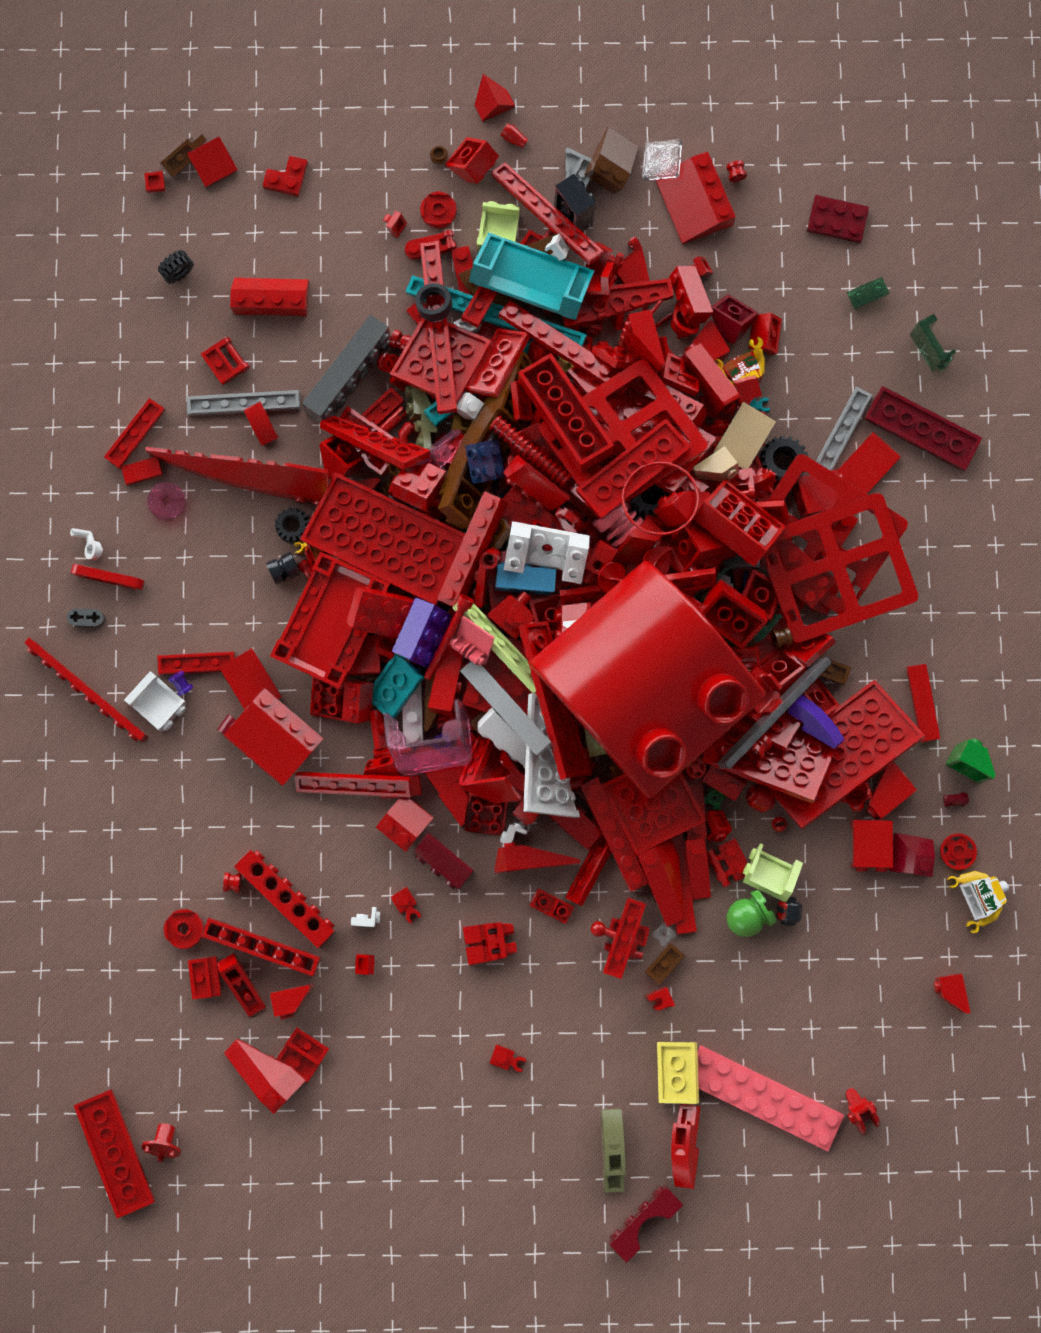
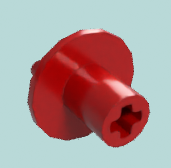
M158 1124L154 1141H145L141 1145L145 1153L157 1156L158 1162H163L164 1158H176L181 1155V1149L172 1144L175 1127L169 1124Z

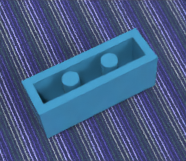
M501 562L496 567L494 591L515 593L524 591L527 594L549 596L555 592L556 569L542 566L540 568L532 567L531 564L525 563L523 573L504 570L505 562Z

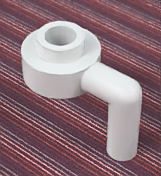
M72 528L70 531L71 536L86 538L85 557L90 560H98L103 553V548L100 542L94 541L93 533Z

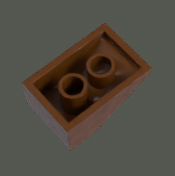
M607 127L584 175L613 194L623 190L631 174L638 146L615 130Z

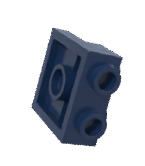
M498 439L465 445L472 484L505 477Z

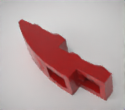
M680 1104L678 1121L673 1123L671 1160L675 1187L694 1189L699 1155V1148H696L700 1106Z

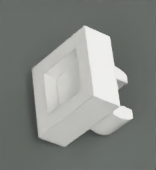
M560 234L552 238L551 243L546 245L545 251L552 250L554 253L551 255L557 257L560 261L566 258L569 248Z

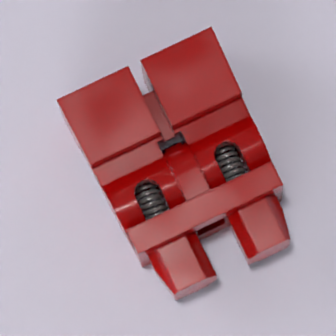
M497 922L463 927L465 944H471V947H466L468 965L506 958L507 955L517 952L516 942L505 943L504 940L505 935L514 934L513 924Z

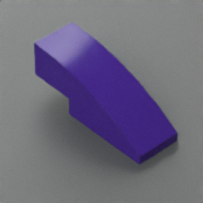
M800 695L790 706L788 714L804 723L802 730L834 749L843 743L844 738L839 729L826 713L811 700Z

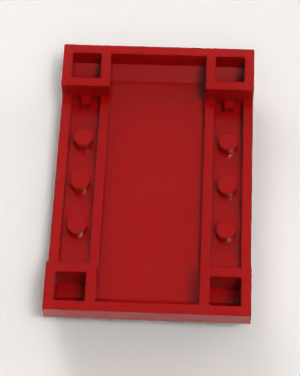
M320 551L312 568L313 572L270 657L341 690L369 635V632L352 629L346 623L356 587L361 586L389 592L391 584Z

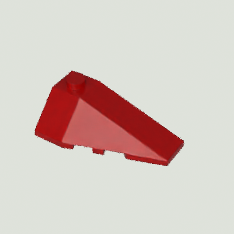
M349 406L345 408L339 417L367 427L369 432L384 433L385 438H394ZM355 446L367 466L382 476L390 472L388 469L389 462H385L383 459Z
M238 1038L224 1052L225 1056L259 1101L273 1114L306 1081L293 1066L287 1063L284 1064L276 1060L275 1057L260 1052L254 1046Z

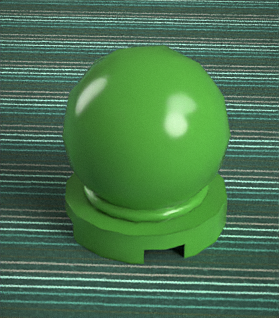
M759 890L750 892V899L742 898L736 900L727 911L726 921L728 928L737 936H755L762 930L764 924L771 927L777 923L772 910L768 912L763 903L767 901Z

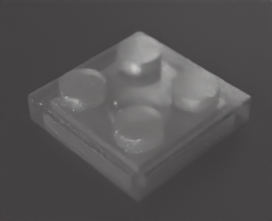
M675 139L645 143L642 178L646 181L679 177L682 141Z

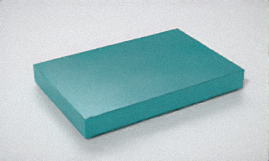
M395 654L373 683L372 704L390 721H394L424 680V675L407 659Z

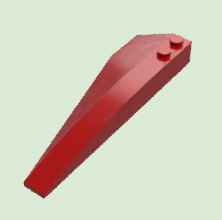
M145 448L149 456L157 457L160 461L192 474L257 493L294 499L295 502L300 504L311 502L314 506H318L332 480L329 470L285 462L281 466L276 464L275 461H267L266 464H262L257 459H247V462H243L244 459L240 457L211 454L209 458L204 456L203 453L195 452L194 456H190L185 451L178 450L175 451V454H172V451L169 449Z

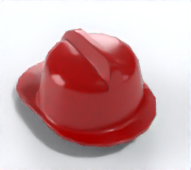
M677 301L671 321V328L677 334L676 338L689 337L692 334L698 333L700 323L686 324Z

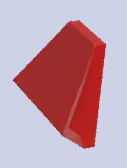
M482 74L474 106L483 122L514 108L515 104L507 89Z

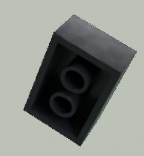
M572 174L555 185L554 207L582 232L593 225L596 200L591 193L588 194L582 179Z

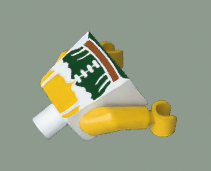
M977 871L962 874L958 878L955 876L948 877L947 880L954 879L956 881V884L949 886V888H955L959 883H962L960 888L975 920H979L966 923L967 927L975 924V929L971 930V933H977L980 926L984 927L998 919L1003 909L1002 905L1007 902L1004 893L1009 891V886L1005 881L999 882L997 877H989L987 874Z

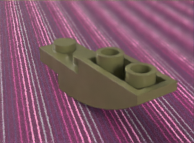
M408 385L405 388V396L408 397L406 412L409 414L410 421L415 422V432H418L416 445L431 451V440L434 439L438 432L437 427L424 414V410L430 407L431 403L425 392Z
M602 1109L604 1193L624 1192V1175L626 1173L621 1109Z

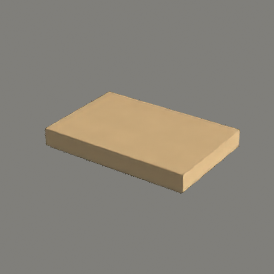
M743 402L715 448L714 453L725 446L738 462L739 468H749L776 421Z

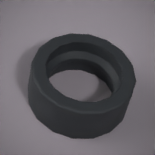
M437 283L427 284L421 287L416 294L415 302L418 313L425 320L432 322L441 321L450 314L453 306L450 292L445 286ZM437 294L444 297V305L437 310L431 311L423 307V301L430 295Z

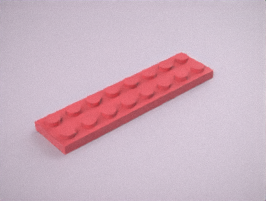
M699 1045L697 1053L698 1086L700 1090L829 1151L844 1114Z

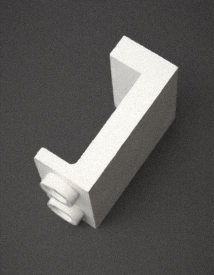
M151 671L124 699L160 732L167 731L173 725L172 721L174 718L181 716L185 712V706L187 705L180 696Z

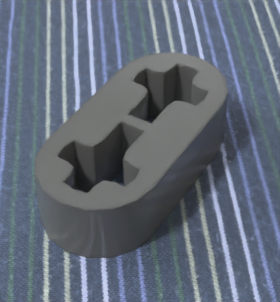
M76 608L68 612L67 620L75 627L97 628L104 624L105 616L97 609ZM76 613H78V615L84 617V619H78L77 622H75V620L72 619V616L74 617L76 616ZM95 614H97V616L100 617V620H97L96 623H94V621L88 619V617H95Z

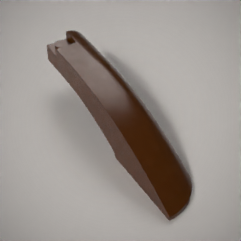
M524 351L520 355L498 398L487 396L483 402L484 405L476 418L473 419L457 449L438 494L442 497L438 509L447 516L446 522L454 527L468 529L484 491L488 493L493 480L472 484L465 445L498 439L502 461L504 462L511 449L507 442L503 441L504 438H499V434H495L494 430H490V425L497 417L501 416L503 421L506 420L507 424H511L512 428H516V432L527 427L528 422L514 420L511 382L518 381V372L532 364Z

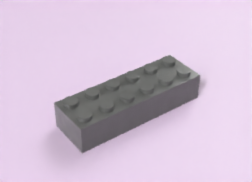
M371 314L302 402L308 416L320 423V421L335 416L334 413L337 409H341L345 405L347 396L355 392L358 387L357 383L360 379L363 380L367 376L370 366L377 363V359L383 349H388L391 338L388 326Z

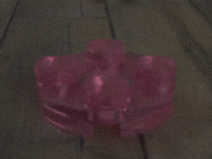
M157 483L148 494L147 504L149 510L156 518L170 521L184 512L186 497L183 491L174 483ZM169 497L172 501L171 504L168 503L167 506H164L162 500Z

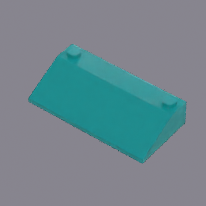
M488 232L473 263L469 282L576 320L594 270L564 259L559 261L553 255Z

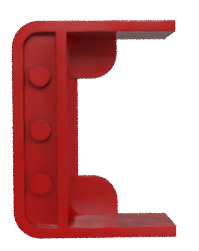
M478 734L459 778V784L464 790L492 803L521 799V796L507 778L502 777L505 769L499 761L500 749L494 745L491 739L482 738Z

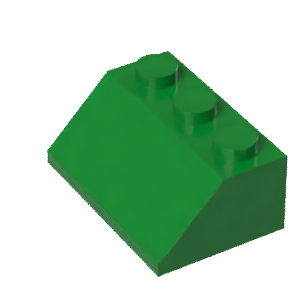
M974 738L956 744L945 764L978 784L992 780L996 776L988 749L982 746L983 743Z

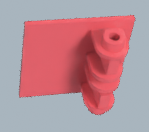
M463 616L456 639L452 638L449 644L452 649L460 652L461 655L466 654L465 658L472 661L475 665L481 666L487 663L495 637Z

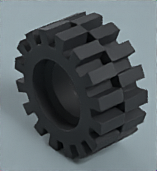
M179 250L178 252L175 251L174 254H169L168 258H164V262H161L160 266H158V272L168 284H174L176 281L179 282L181 278H185V275L189 274L190 270L193 269L194 264L184 250Z
M289 507L286 511L285 509L282 510V513H279L277 515L278 518L275 519L276 532L287 543L301 542L300 538L309 523L307 515L301 509L298 510L295 507L294 509ZM296 519L300 522V527L296 532L286 530L285 526L288 520Z

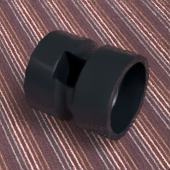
M291 552L282 555L280 560L275 558L266 562L276 585L285 582L287 577L294 578L300 575Z

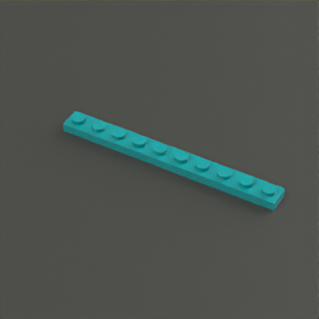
M412 275L405 291L406 295L416 298L417 292L424 286V279ZM446 287L452 299L453 306L451 310L463 314L473 296ZM492 303L483 321L508 330L519 331L499 318V312L504 306ZM542 320L583 347L586 334Z

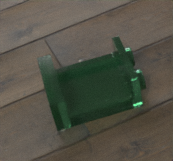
M935 314L919 321L910 333L932 372L937 369L942 371L947 368L957 353L955 349L945 353L931 329L938 321Z

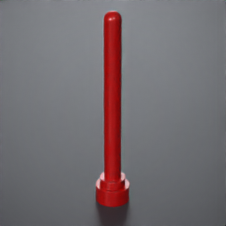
M462 594L457 600L458 609L425 673V679L430 680L433 677L464 613L471 609L474 600Z

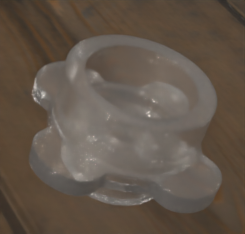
M663 922L657 930L653 931L652 936L657 938L662 946H667L668 941L671 938H675L676 933L674 930L666 927L665 922Z

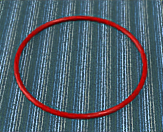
M652 462L639 467L629 476L622 491V505L629 521L641 531L652 535H671L681 531L692 522L697 514L700 503L699 490L693 477L682 467L669 462ZM652 465L672 466L684 472L692 481L697 495L696 508L692 517L682 527L670 532H652L640 527L628 514L625 505L627 485L637 472Z

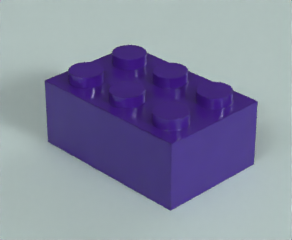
M415 598L392 652L413 663L428 668L443 639L446 628L450 625L452 615L434 604Z

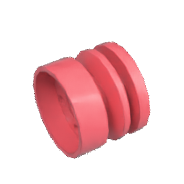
M625 503L626 509H628V508H629V504H628V503ZM623 505L602 520L595 518L592 522V525L600 533L607 529L610 530L606 540L609 541L615 537L611 542L614 548L619 546L629 533L637 528L627 518ZM636 511L629 513L632 519L637 514ZM639 516L633 521L640 525L643 519Z

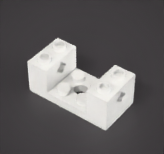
M512 521L504 570L523 573L524 565L527 563L563 570L562 581L581 584L590 536ZM550 544L553 549L551 551H544L542 546Z

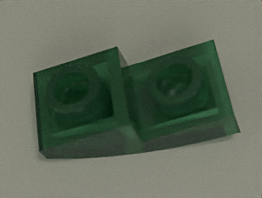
M880 277L848 291L847 294L854 310L889 295L890 292L883 277Z

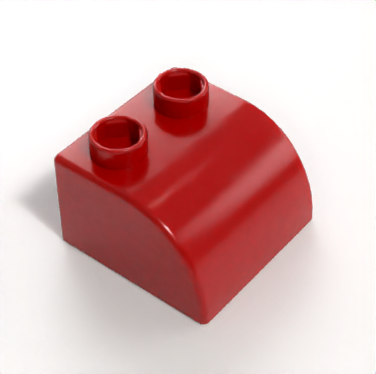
M644 561L530 662L532 669L611 760L647 798L655 796L766 697L764 689L707 618L649 561Z

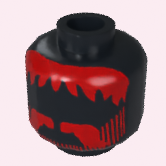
M789 897L786 902L778 901L776 918L781 921L780 924L796 926V923L801 921L803 906L800 902L796 901V897Z

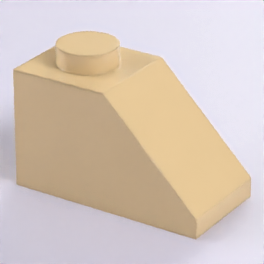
M724 446L694 466L693 471L694 475L699 479L723 482L725 479L735 477L739 472L738 462Z

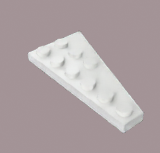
M534 693L528 694L527 716L549 739L538 697ZM526 744L523 812L578 818L580 815L579 811H576L574 792L572 793L569 783L571 779L560 780L551 745L537 756Z

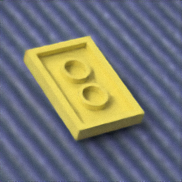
M657 1042L659 1103L698 1104L697 1042Z

